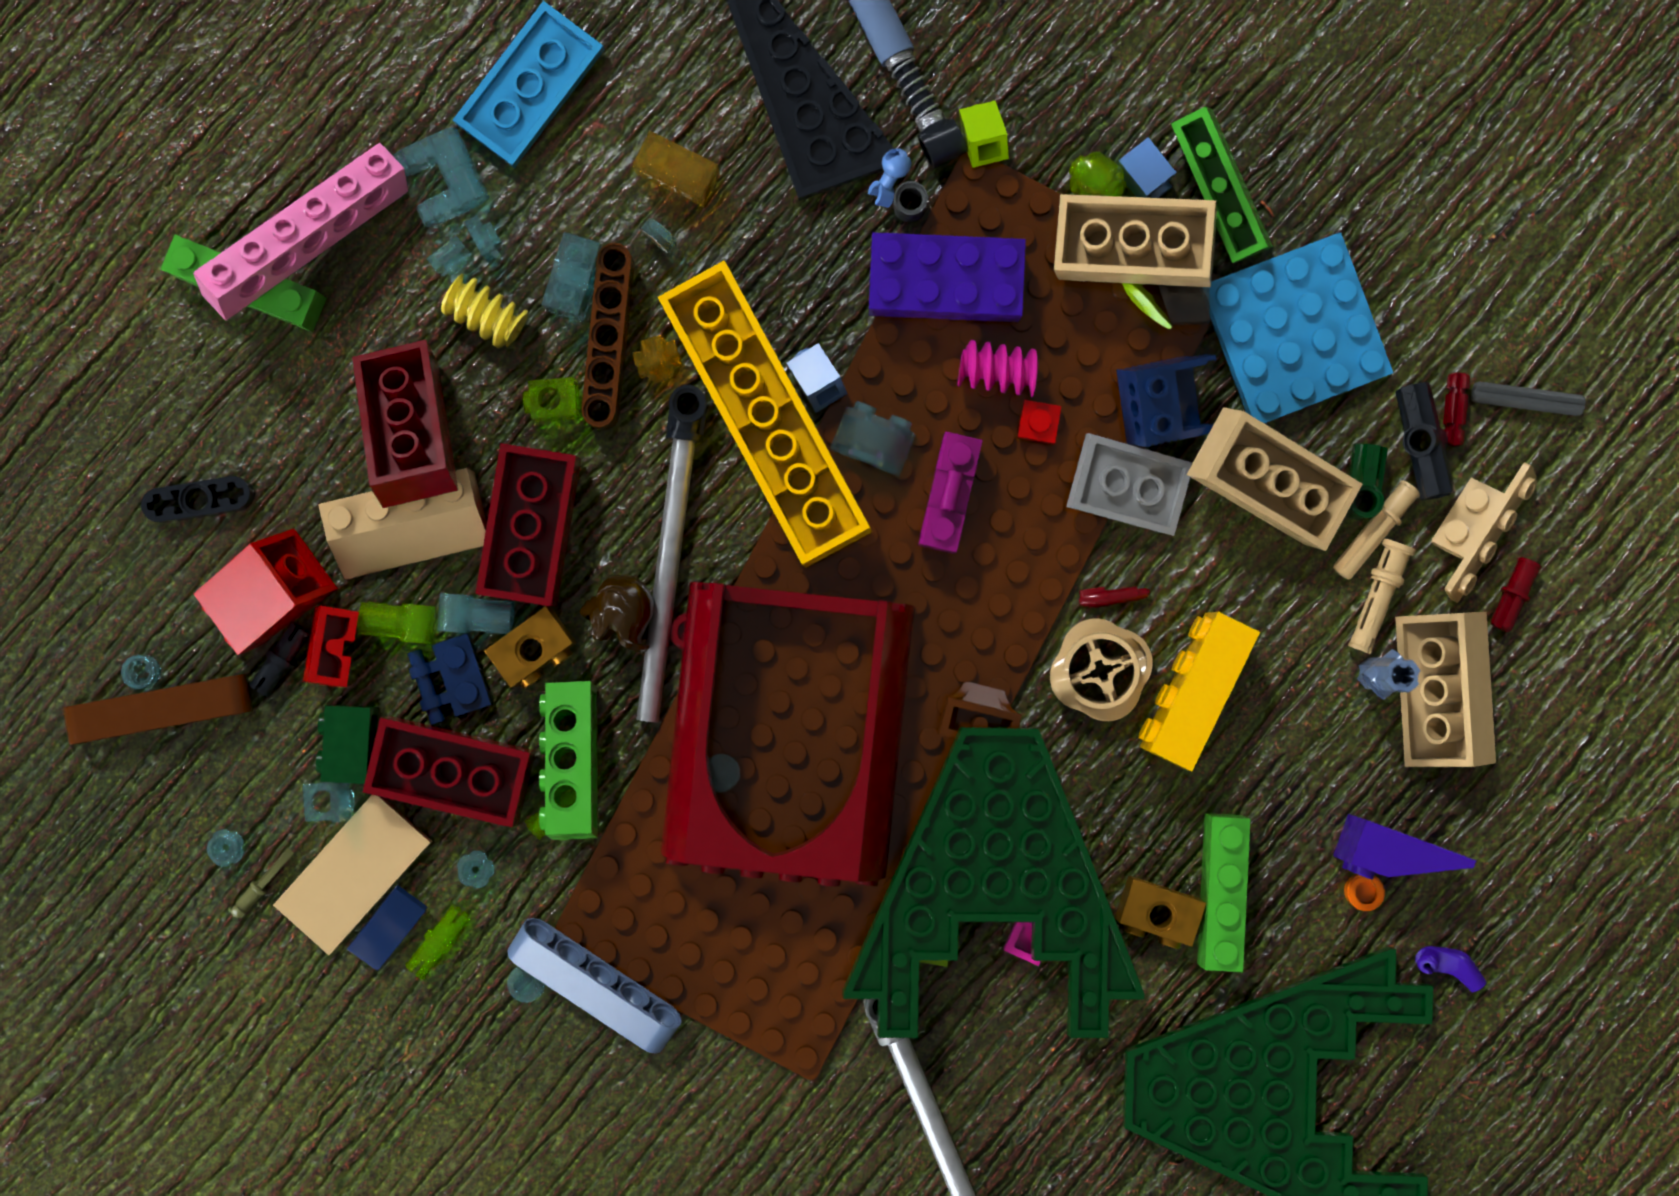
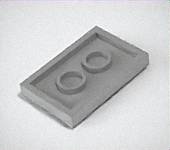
M1086 433L1066 507L1174 536L1190 477L1186 474L1193 463Z

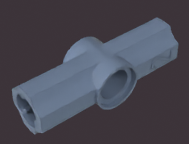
M1393 649L1381 658L1368 657L1358 665L1360 669L1358 681L1365 689H1371L1383 700L1393 692L1409 693L1419 685L1418 674L1421 670L1413 660L1404 659Z

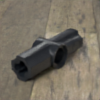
M1429 382L1401 387L1395 393L1405 431L1403 446L1405 451L1411 456L1420 499L1426 501L1449 496L1455 493L1456 490L1446 452L1448 437L1440 427L1431 385ZM1428 432L1431 436V444L1427 450L1423 451L1420 447V438L1424 433Z

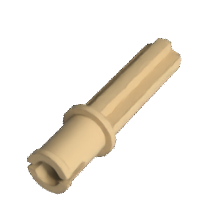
M1404 480L1399 482V485L1384 502L1382 510L1378 515L1373 516L1335 562L1333 568L1340 576L1348 580L1351 579L1395 525H1401L1402 521L1400 518L1413 502L1420 497L1419 491L1413 485Z

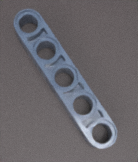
M527 919L507 950L508 957L515 965L649 1053H660L681 1025V1016L673 1006L540 919Z

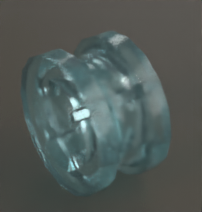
M136 655L128 658L123 663L121 669V676L125 684L135 689L152 687L157 683L161 674L160 665L157 660L147 655ZM144 662L146 664L144 670L149 675L148 678H140L138 682L136 680L138 674L133 669L134 666H141Z

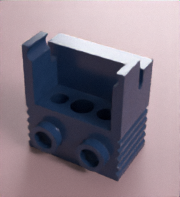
M1208 354L1194 357L1181 356L1151 362L1150 364L1132 366L1131 368L1117 369L1127 444L1149 447L1158 443L1163 444L1164 442L1177 441V439L1182 440L1209 434L1214 423L1200 424L1193 367L1206 365L1208 361H1216V356Z

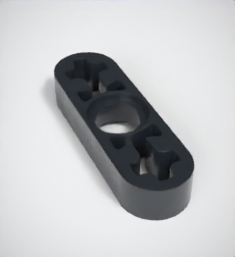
M237 476L222 477L151 489L143 496L141 509L149 520L169 523L245 510L253 503L255 491L252 484L244 478ZM233 484L237 488L244 490V495L238 497V503L229 498L218 499L216 492L226 493L233 491ZM202 489L207 494L208 502L203 509L196 511L189 504V496L194 490ZM159 496H161L162 500L179 501L180 507H166L163 509V515H161L160 511L153 510V504L159 502Z

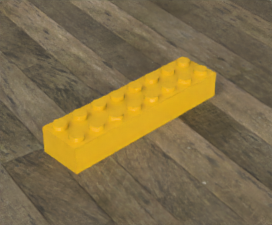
M725 260L660 295L658 299L801 564L807 568L873 532Z

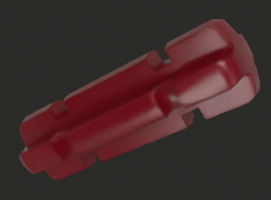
M1454 372L1449 374L1447 378L1446 389H1449L1450 392L1446 394L1443 424L1446 425V429L1443 431H1445L1448 437V446L1458 447L1464 444L1465 430H1462V426L1466 425L1469 395L1465 393L1470 388V375L1466 373Z

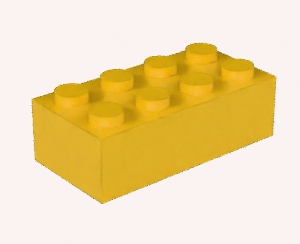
M1220 612L1205 613L1203 618L1197 616L1188 633V636L1193 639L1187 651L1181 650L1172 665L1171 670L1176 673L1170 686L1167 684L1162 686L1155 700V704L1159 708L1153 720L1147 718L1140 730L1138 738L1143 740L1140 748L1178 767L1193 771L1260 632Z

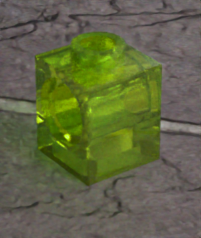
M574 377L528 381L529 391H523L524 410L526 414L531 413V419L536 423L581 419L579 385ZM549 391H557L560 394L559 405L552 410L544 409L542 406L543 396Z

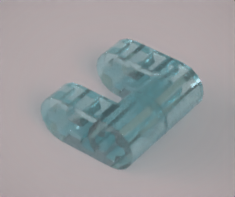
M457 128L439 131L399 150L393 155L404 167L406 176L414 175L437 164L448 187V190L425 200L416 207L424 227L441 224L483 204L489 199L485 186Z

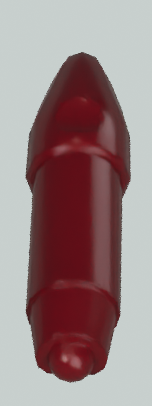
M1137 586L1106 590L1104 587L1080 590L1079 605L1098 608L1139 601L1148 598L1150 590L1148 588L1137 589Z

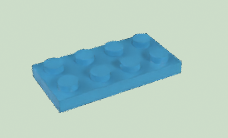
M543 1L453 118V122L515 168L598 60L605 48L601 43Z

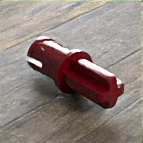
M1518 557L1517 564L1506 587L1502 586L1500 589L1503 595L1490 621L1494 628L1503 632H1510L1524 602H1529L1531 599L1528 594L1542 568L1540 564L1524 557Z

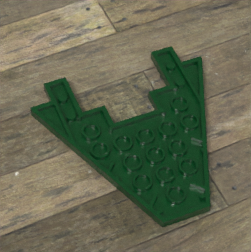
M960 727L842 990V997L844 999H878L877 1035L879 1038H918L919 960H958L959 922H1032L1031 958L1034 961H1069L1067 1035L1070 1038H1108L1109 999H1144V991L1038 728Z
M1385 947L1125 1049L1123 1126L1129 1131L1267 1196H1428V1177L1424 1173L1352 1171L1353 1136L1350 1133L1315 1132L1317 1059L1355 1060L1356 1022L1432 1024L1433 986L1420 983H1396V949Z

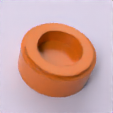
M1354 874L1347 880L1344 893L1346 900L1354 908L1361 911H1372L1382 904L1385 897V888L1382 881L1376 876L1372 880Z

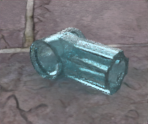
M440 593L437 631L509 633L514 625V602L474 599L472 595Z

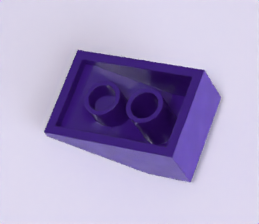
M1348 814L1333 854L1334 857L1344 861L1341 868L1372 880L1375 873L1385 877L1474 868L1476 863L1474 859Z

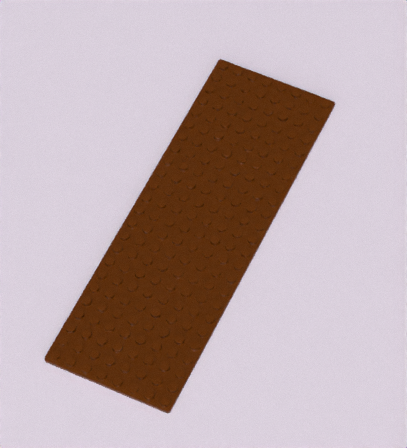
M968 153L959 157L919 234L1026 239L1023 313L1020 321L998 322L876 316L842 380L848 394L828 406L817 427L821 438L873 532L805 568L773 512L734 585L861 600L888 601L915 606L886 877L879 880L878 886L859 885L853 881L841 880L840 886H825L817 884V878L802 876V882H787L779 880L778 873L764 872L763 878H750L740 876V869L726 868L724 874H712L702 872V865L689 864L688 866L666 864V857L661 855V843L677 693L555 926V929L673 1006L677 1011L808 1080H814L818 1076L857 999H844L842 997L843 987L955 738L937 733L946 697L955 694L963 683L967 681L1004 690L1009 704H1012L1108 518L1066 506L1086 433L1127 444L1116 370L1181 356L1193 357L1211 323V318L1199 287L1142 285L1153 295L1156 304L1170 320L1173 327L1169 330L1141 311L1129 298L1122 283L1058 280L1054 272L1060 193L999 161L972 168ZM1212 273V281L1221 278ZM969 341H976L978 352L981 351L985 342H990L993 354L996 353L1001 344H1005L1008 356L1018 346L1021 347L1023 358L1027 356L1030 349H1036L1039 367L1033 397L1031 398L1029 386H1025L1020 396L1016 395L1014 384H1010L1005 394L1001 393L1000 385L997 381L990 391H986L984 379H980L976 388L971 389L969 377H965L961 386L958 387L957 382L963 349L965 350ZM1024 400L1062 406L1054 445L1017 438ZM945 432L983 440L959 545L955 554L918 546L941 442ZM726 601L723 606L709 732V768L717 797L731 821L750 840L772 853L791 849L813 838L836 817L850 796L858 775L862 756L876 617Z

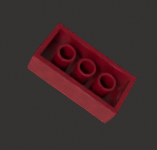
M427 339L352 357L369 486L382 508L458 491L439 364Z
M500 443L475 594L557 607L581 458L571 454Z
M393 716L380 717L363 793L513 828L520 821L536 750Z

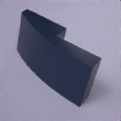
M396 885L377 908L371 919L352 940L347 950L378 971L428 907L399 885Z

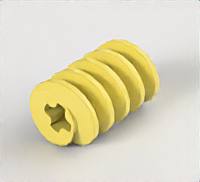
M461 273L446 292L442 300L441 312L446 316L454 314V321L459 324L467 321V329L471 332L480 329V337L484 340L493 337L492 345L496 348H501L505 344L506 347L510 346L520 334L529 312L524 310L516 317L513 315L516 306L514 302H511L503 309L501 307L503 295L499 293L495 298L489 300L488 296L491 289L489 286L486 285L477 292L475 289L478 280L472 278L468 283L464 284L462 283L464 274Z

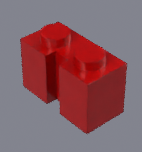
M326 606L315 607L303 682L339 688L347 687L352 657L342 656L344 643H352L355 640L359 612Z

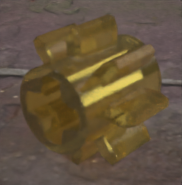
M660 335L642 340L640 351L633 352L635 366H637L640 378L647 376L654 383L665 382L673 378L674 367L682 366L675 341L672 340L667 343Z

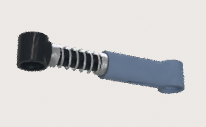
M848 0L881 66L887 67L888 71H893L891 77L897 79L896 87L902 88L901 96L907 98L905 104L906 106H911L910 114L916 116L915 123L920 131V134L917 135L918 141L930 166L935 169L967 153L968 148L958 125L952 118H945L942 110L937 109L939 104H935L932 99L934 94H929L927 89L930 86H925L923 82L925 76H920L918 72L920 67H916L914 64L916 58H914L912 52L915 48L890 0Z

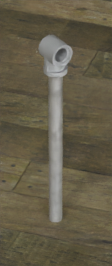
M864 999L866 1016L871 1023L879 1045H888L950 1195L976 1196L910 1038H879L877 1035L878 1012L872 1007L875 999Z

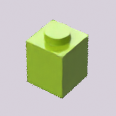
M996 100L959 109L961 133L968 148L967 153L972 168L1009 159L1007 132Z

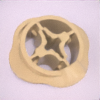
M1092 618L1083 620L1073 626L1066 634L1062 647L1053 661L1050 670L1052 691L1064 705L1079 710L1093 719L1100 721L1121 719L1129 714L1139 701L1142 689L1152 672V654L1147 643L1132 631L1120 628L1105 619ZM1096 639L1112 640L1123 646L1129 654L1108 657L1102 653ZM1086 643L1090 662L1086 667L1080 669L1079 672L1070 675L1069 666L1074 653ZM1102 660L1104 665L1111 664L1112 668L1107 671V678L1101 679L1099 674H1090V671L1096 669V661ZM1133 665V675L1129 685L1122 693L1117 695L1113 685L1114 676L1119 671L1124 670L1125 667ZM1089 682L1096 683L1103 690L1106 699L1097 700L1083 695L1074 685Z

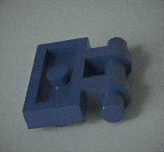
M470 633L432 645L436 660L427 663L422 649L407 653L412 667L408 670L411 679H416L422 697L419 703L422 712H427L431 725L445 721L441 706L449 703L452 705L455 717L493 705ZM438 671L441 672L447 692L439 695L436 694L430 674Z

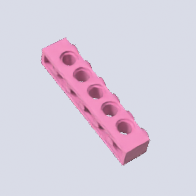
M379 142L194 271L193 274L201 295L227 321L406 194L408 186L404 167Z

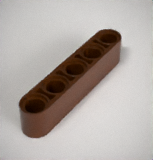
M616 242L604 245L597 256L581 408L584 420L599 431L613 428L618 422L620 415L635 268L634 260L628 249ZM619 254L625 257L626 262L622 269L618 271L607 269V260L611 256ZM615 291L622 295L621 303L616 308L608 309L603 306V298L607 293ZM611 328L618 332L617 341L613 345L605 347L599 344V336L605 329ZM602 366H610L614 369L613 379L607 384H599L595 380L596 371ZM598 403H606L610 407L608 418L602 422L593 421L591 417L592 408Z
M246 674L63 707L69 745L253 711Z

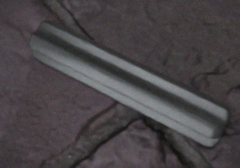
M1480 381L1474 383L1471 393V400L1474 403L1572 416L1583 414L1586 401L1583 395Z

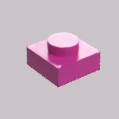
M1015 922L1003 947L1004 951L1037 966L1040 965L1041 961H1034L1031 958L1032 922Z

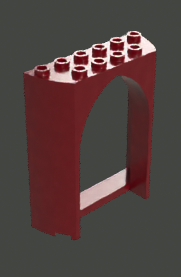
M690 582L661 843V855L666 857V864L688 866L689 864L702 865V872L712 874H724L726 868L740 869V876L750 878H763L764 872L778 873L779 880L787 882H802V876L817 878V884L825 886H840L841 880L853 881L856 884L865 886H878L879 880L884 879L887 873L915 606L888 601H871L730 586L720 583ZM724 601L876 617L862 756L853 789L842 809L822 831L796 847L777 853H772L760 847L737 828L723 809L711 778L708 745Z

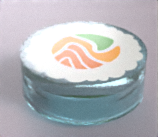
M648 218L640 228L653 243L668 254L677 244L675 237L652 218Z

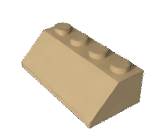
M468 468L455 471L458 491L387 508H382L373 491L318 504L327 543L344 579L348 580L483 547L487 521L475 472Z
M1487 612L1395 617L1397 651L1404 659L1413 660L1421 670L1418 674L1419 685L1409 693L1400 692L1405 767H1476L1496 763Z

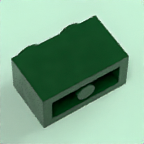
M325 705L324 712H321L318 718V733L323 735L322 750H318L316 756V771L321 773L320 782L365 783L377 733L379 707Z

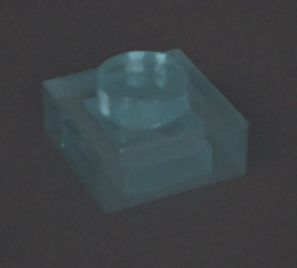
M478 215L464 222L481 255L487 262L501 255L496 247V244L500 243L501 239L491 222L484 224Z
M455 236L426 259L443 277L447 273L454 275L462 270L468 263L466 259L472 253Z

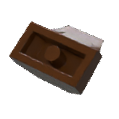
M965 681L955 694L946 697L937 733L955 738L960 727L1019 728L1022 715L1012 709L1004 690Z

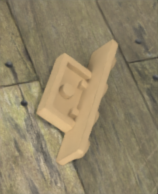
M1525 462L1522 464L1505 493L1470 478L1431 541L1434 546L1462 559L1445 587V592L1452 601L1458 603L1463 595L1467 596L1470 594L1476 584V574L1483 563H1489L1497 550V540L1503 531L1508 532L1517 518L1516 510L1523 499L1528 500L1534 493L1537 486V476L1532 465Z

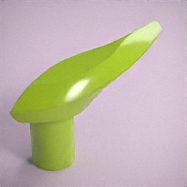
M1122 283L1129 298L1141 311L1170 330L1173 327L1168 317L1156 304L1153 295L1142 286L1143 284Z

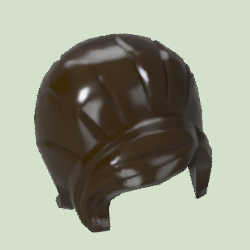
M624 574L608 577L599 586L596 596H592L591 599L587 600L580 609L581 616L590 620L593 630L591 634L593 639L599 641L607 640L616 632L620 644L627 649L642 653L647 652L650 648L649 645L642 644L641 640L654 612V602L650 590L640 579L631 575Z

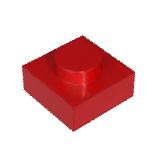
M1024 400L1017 438L1054 445L1062 406Z

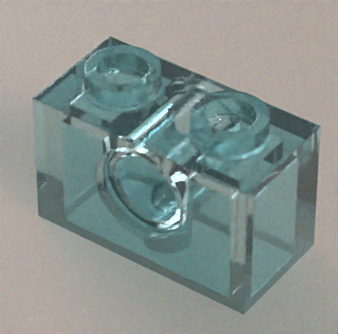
M563 233L541 304L548 312L584 322L594 289L598 253L602 248L601 243L570 233Z

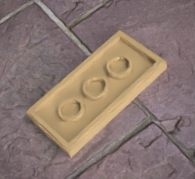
M371 795L273 906L325 953L331 955L433 841L384 797Z

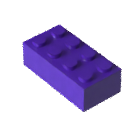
M872 232L868 316L1019 322L1023 313L1026 239Z

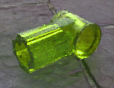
M361 602L358 611V634L399 638L398 641L432 644L436 607L402 603V606L385 603Z

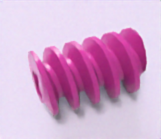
M970 340L965 350L963 349L957 386L960 387L965 377H969L971 389H975L980 379H984L986 391H990L997 381L999 382L1001 393L1005 394L1010 384H1014L1015 392L1018 396L1021 395L1025 386H1029L1032 398L1035 392L1039 367L1036 349H1030L1027 356L1023 358L1021 347L1016 346L1011 355L1008 356L1006 345L1001 344L996 353L993 354L991 343L985 342L981 351L978 352L976 341Z

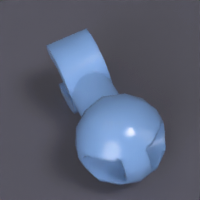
M901 148L891 149L883 156L882 167L884 173L880 181H874L869 187L868 194L878 196L875 201L877 206L887 208L891 206L894 199L893 186L897 178L904 177L910 171L912 162L906 151Z

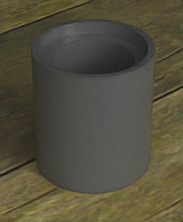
M907 181L896 189L893 210L900 220L910 223L916 222L923 217L928 203V194L924 186L915 181ZM906 194H913L920 199L921 205L915 210H907L901 205L900 199Z

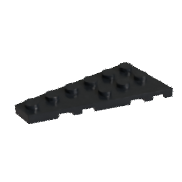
M726 0L798 200L801 201L883 171V156L889 150L894 149V147L886 139L878 125L871 120L859 105V101L824 57H821L805 33L789 17L782 4L778 0Z

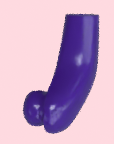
M1425 946L1416 954V964L1421 972L1425 974H1432V972L1450 974L1461 981L1471 993L1482 989L1487 983L1473 960L1463 951L1445 947Z

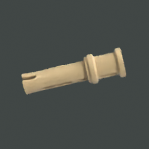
M1385 538L1382 542L1385 548L1377 568H1372L1371 579H1373L1371 590L1363 606L1354 634L1348 644L1349 647L1368 654L1372 653L1375 640L1396 588H1400L1401 585L1403 586L1405 580L1402 578L1409 557L1414 556L1416 549Z

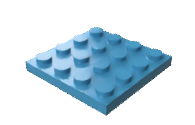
M1341 232L1211 281V287H1199L1246 413L1262 423H1267L1394 373Z

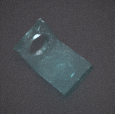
M324 782L303 784L304 816L306 822L332 820V823L351 818L355 801L353 790L349 789V783ZM318 791L330 793V811L322 813L314 808L313 797Z

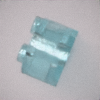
M859 401L855 402L853 408L846 407L829 450L865 462L877 469L900 477L916 436L910 431L912 423L895 415H891L889 420L875 415L876 408Z

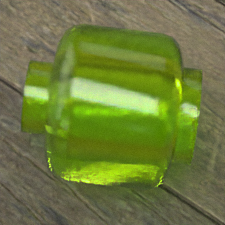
M1092 152L1085 157L1083 155L1079 156L1069 169V175H1071L1069 187L1074 195L1121 197L1125 190L1126 182L1124 181L1125 173L1123 168L1102 152Z

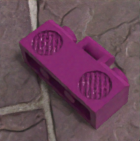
M951 432L944 433L918 546L951 554L957 552L983 440Z

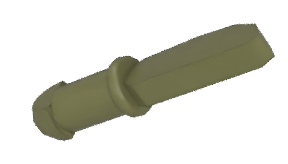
M287 848L258 882L252 881L250 883V887L230 910L234 918L241 919L259 898L267 893L266 885L292 857L294 852Z

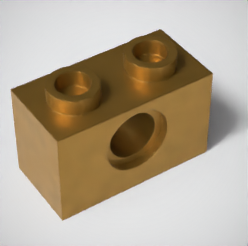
M545 606L484 650V652L510 688L521 685L523 689H526L542 677L539 670L550 662L556 667L572 656L573 653L570 648L577 644V642L551 607ZM531 639L537 640L542 646V654L536 661L529 660L524 653V647Z
M1128 875L1115 919L1119 923L1124 924L1122 930L1129 934L1144 937L1145 932L1160 936L1158 942L1175 949H1180L1181 944L1192 947L1206 903L1200 898ZM1157 905H1165L1168 909L1167 918L1162 923H1152L1150 920L1151 910Z

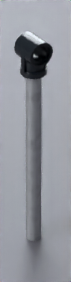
M682 385L676 388L669 399L666 439H671L673 442L652 595L654 612L649 622L646 645H649L650 648L645 652L636 720L646 722H659L695 443H703L708 412V401L704 393L693 385ZM687 395L695 396L699 400L698 410L691 415H685L679 411V402Z

